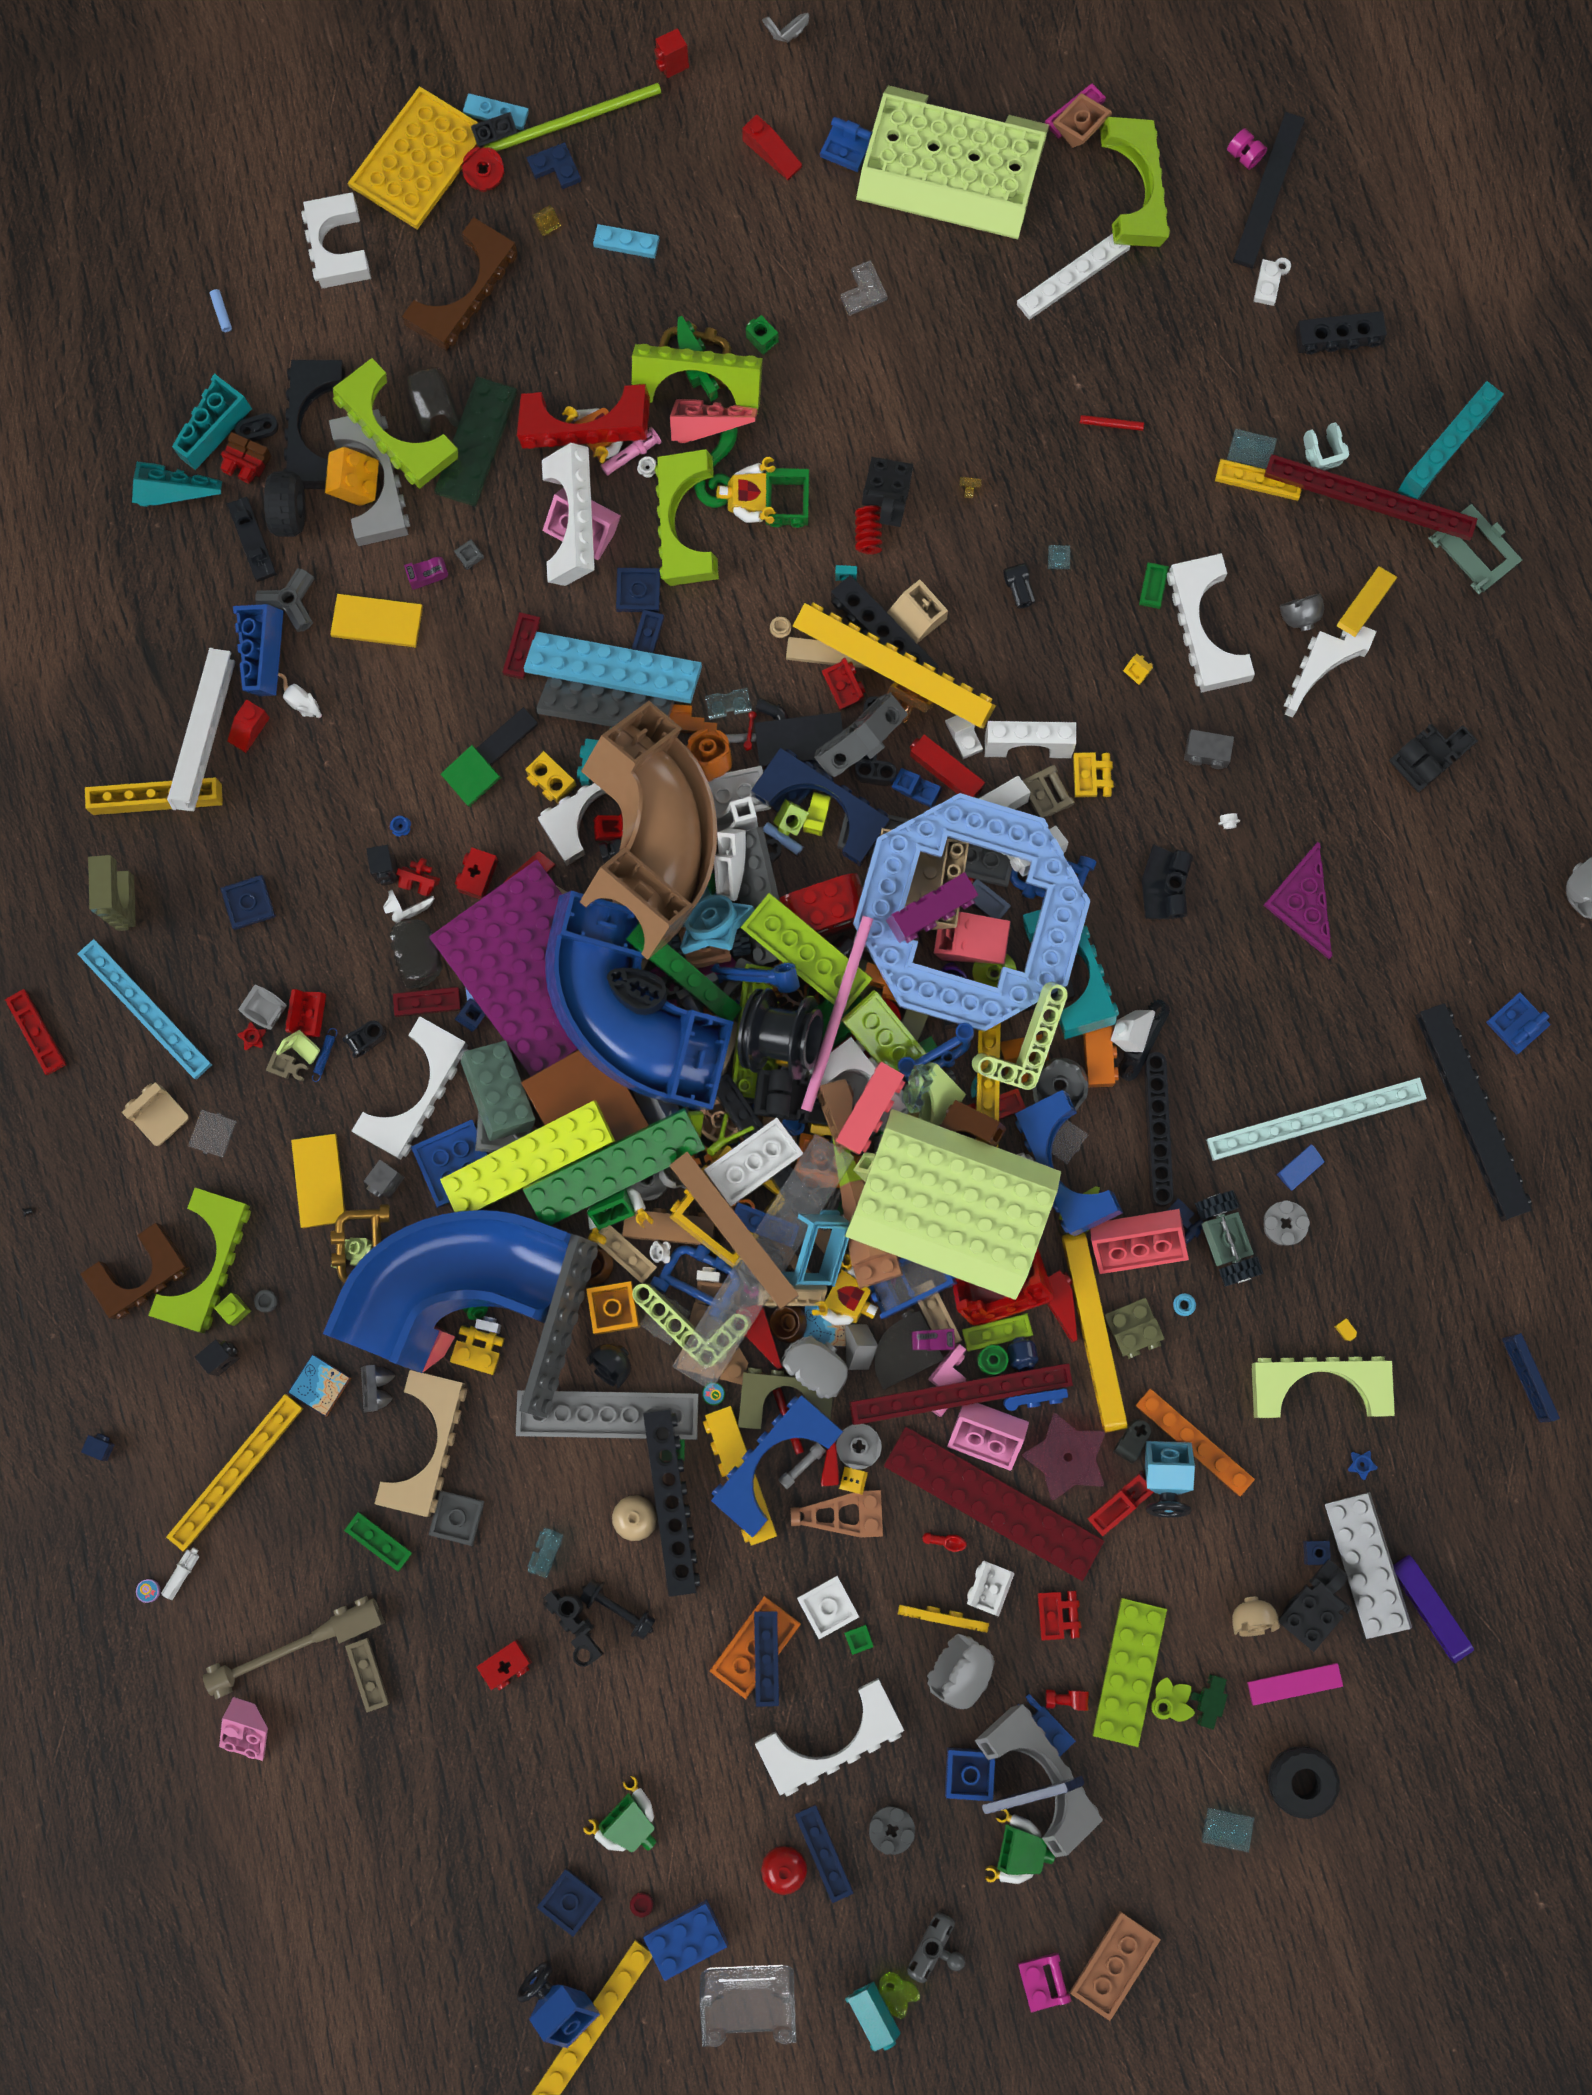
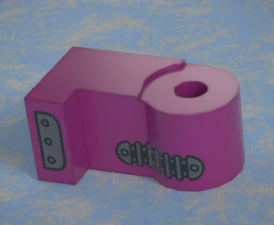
M435 557L414 565L412 563L404 565L412 590L445 579L448 576V571L442 557Z
M954 1329L912 1332V1350L936 1351L955 1349Z

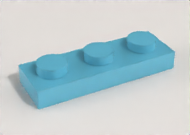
M598 224L593 245L595 248L655 259L659 236Z

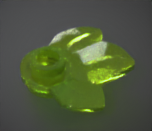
M893 1972L885 1973L880 1978L878 1991L889 2012L893 2016L903 2019L907 2013L908 2002L920 2000L918 1989L912 1982L903 1981L900 1976ZM892 1983L895 1987L889 1988L886 1984Z

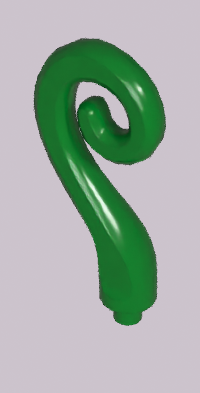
M738 427L720 433L719 444L710 453L713 457V467L734 447ZM723 473L715 474L714 477L710 478L708 486L711 490L716 489L719 483L728 486L731 478ZM706 479L694 485L695 493L704 505L710 508H719L728 503V499H719L717 496L714 497L707 493L705 487Z

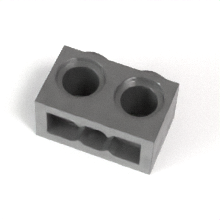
M379 1160L364 1182L369 1185L366 1189L380 1199L383 1196L389 1199L405 1177Z

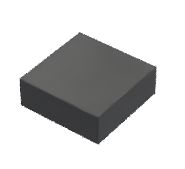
M472 539L454 550V553L466 570L484 559L483 554Z

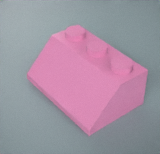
M564 488L554 494L543 528L544 532L563 541L569 516L568 498ZM591 500L594 559L599 560L615 534L621 515Z
M979 1403L963 1405L947 1447L1011 1471L1024 1442L1029 1422Z

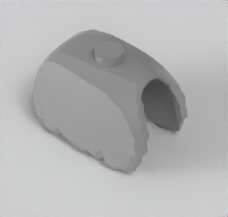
M1592 857L1586 862H1580L1575 866L1573 874L1568 879L1566 885V895L1569 903L1581 916L1592 919Z
M813 1336L802 1337L796 1340L795 1343H791L789 1348L784 1351V1356L780 1362L790 1376L795 1375L796 1380L801 1382L802 1386L807 1387L808 1390L816 1391V1395L821 1399L824 1397L827 1399L836 1397L848 1378L846 1363L835 1354L837 1349L829 1342L823 1344L817 1341Z
M956 1634L954 1638L948 1641L949 1647L943 1649L942 1654L938 1656L934 1670L928 1673L927 1677L929 1680L927 1684L930 1687V1692L944 1703L957 1709H968L973 1706L987 1689L995 1660L990 1650L986 1649L984 1645H979L970 1636Z

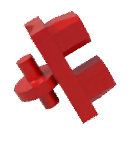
M420 858L418 863L411 861L410 867L416 870L403 866L402 869L398 868L396 875L400 876L398 887L411 890L413 881L420 882L417 893L424 896L431 895L434 886L439 885L440 878L424 873L431 874L432 867L426 866L427 860L425 858Z

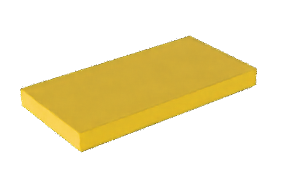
M337 594L330 635L336 638L416 648L423 606L422 604Z
M330 1134L291 1140L301 1228L336 1224L339 1215L345 1212L337 1135Z

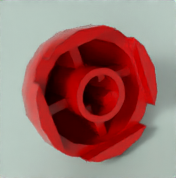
M775 1847L763 1859L761 1867L762 1880L766 1887L774 1893L781 1895L792 1894L799 1890L806 1880V1860L802 1853L793 1847Z

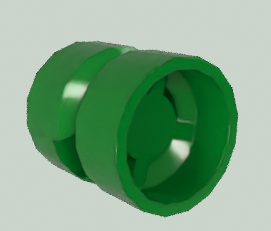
M990 1345L981 1350L977 1363L983 1373L993 1376L1000 1374L1006 1369L1009 1359L1002 1347Z

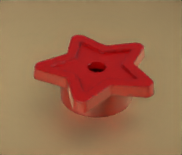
M250 1022L247 1029L237 1034L244 1041V1050H248L253 1046L263 1048L261 1038L265 1035L266 1030L256 1029L253 1023Z

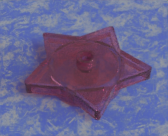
M1053 1414L1045 1440L1022 1454L1024 1459L1044 1473L1050 1499H1057L1074 1485L1104 1486L1096 1456L1105 1432L1076 1431L1058 1414ZM1065 1453H1070L1072 1455V1460L1070 1462H1066L1063 1457Z

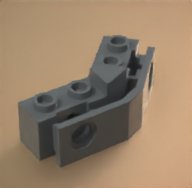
M891 692L879 696L852 725L818 748L814 758L829 776L836 777L848 767L860 761L865 755L872 759L885 747L882 741L888 737L908 714Z

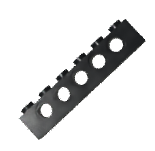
M851 575L831 591V603L837 610H842L849 622L860 627V633L867 635L869 632L879 637L878 642L884 646L887 642L894 646H901L903 650L897 653L904 656L906 652L916 657L918 664L923 666L925 662L936 668L934 672L938 673L939 666ZM856 600L859 602V605L852 607L848 602ZM866 615H870L874 619L870 622H866L863 620V617ZM880 630H885L888 632V635L881 637L877 633Z

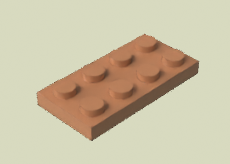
M1120 1911L1070 1990V1994L1111 2021L1161 1939Z

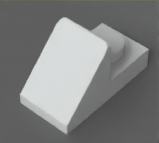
M958 715L945 720L962 759L983 751L982 745L974 731V724Z

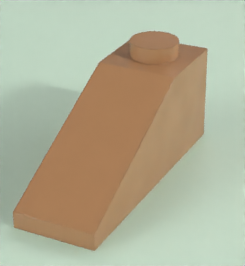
M846 1079L821 1085L817 1094L834 1142L847 1118L852 1113L854 1093L852 1087L847 1084ZM835 1142L838 1153H843L846 1148Z

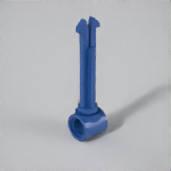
M716 963L711 968L712 972L720 973L716 974L719 983H722L723 980L770 983L777 987L780 993H790L800 987L796 967L793 963H782L771 970L720 967L719 963Z

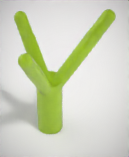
M724 1114L719 1139L707 1149V1153L713 1156L725 1145L737 1143L738 1139L736 1138L754 1130V1126H750L725 1138L728 1115Z

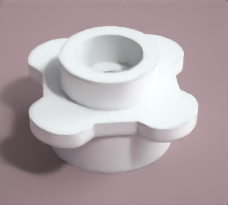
M659 1241L653 1242L650 1248V1256L655 1263L663 1261L666 1264L670 1262L671 1245L668 1241L664 1243Z

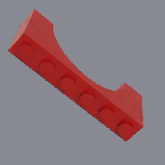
M646 384L624 386L621 399L609 413L597 420L581 424L562 422L551 416L547 412V405L542 392L521 394L517 437L522 449L564 446L569 443L596 444L647 439L650 396Z

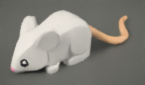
M278 673V676L283 679V689L285 691L283 699L289 706L297 709L304 717L321 718L322 714L311 693H307L295 683L288 686L286 676Z

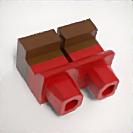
M231 432L228 437L229 443L225 451L221 453L223 461L220 469L223 473L232 476L237 467L241 469L238 475L239 479L250 484L255 476H261L271 458V454L267 447Z

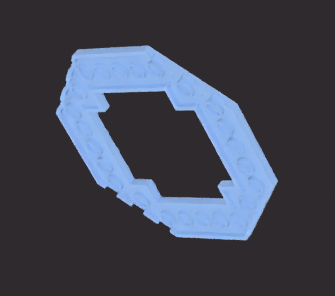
M959 793L877 838L853 925L858 932L862 916L873 919L865 946L899 1007L957 1024L969 1023L974 1029L985 1032L1037 1003L1041 990L1046 983L1055 982L1063 987L1068 985L1090 899L1083 891L1079 879L1071 865L1069 866L1060 845L1051 834L1044 818ZM947 837L1030 861L1031 864L1025 883L1046 889L1024 973L1002 967L997 988L912 963L918 941L913 940L907 944L904 940L899 943L886 922V919L896 911L900 912L905 907L920 852L941 858ZM1057 988L1053 989L1052 992H1051V994L1057 992L1058 989H1057Z

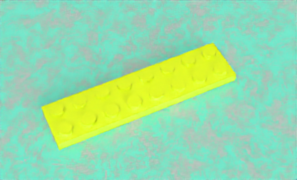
M594 1100L440 1179L454 1212L481 1210L519 1191L523 1187L615 1142V1139L597 1101Z

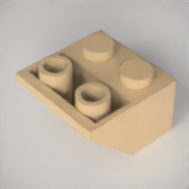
M919 579L903 592L887 613L918 643L947 620L948 610Z

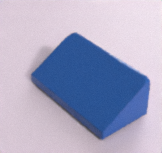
M1311 1144L1276 1175L1292 1191L1325 1161Z

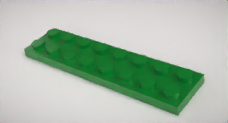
M683 1108L523 1187V1191L540 1222L550 1226L670 1167V1164L686 1152L692 1156L704 1150L705 1146L687 1111Z

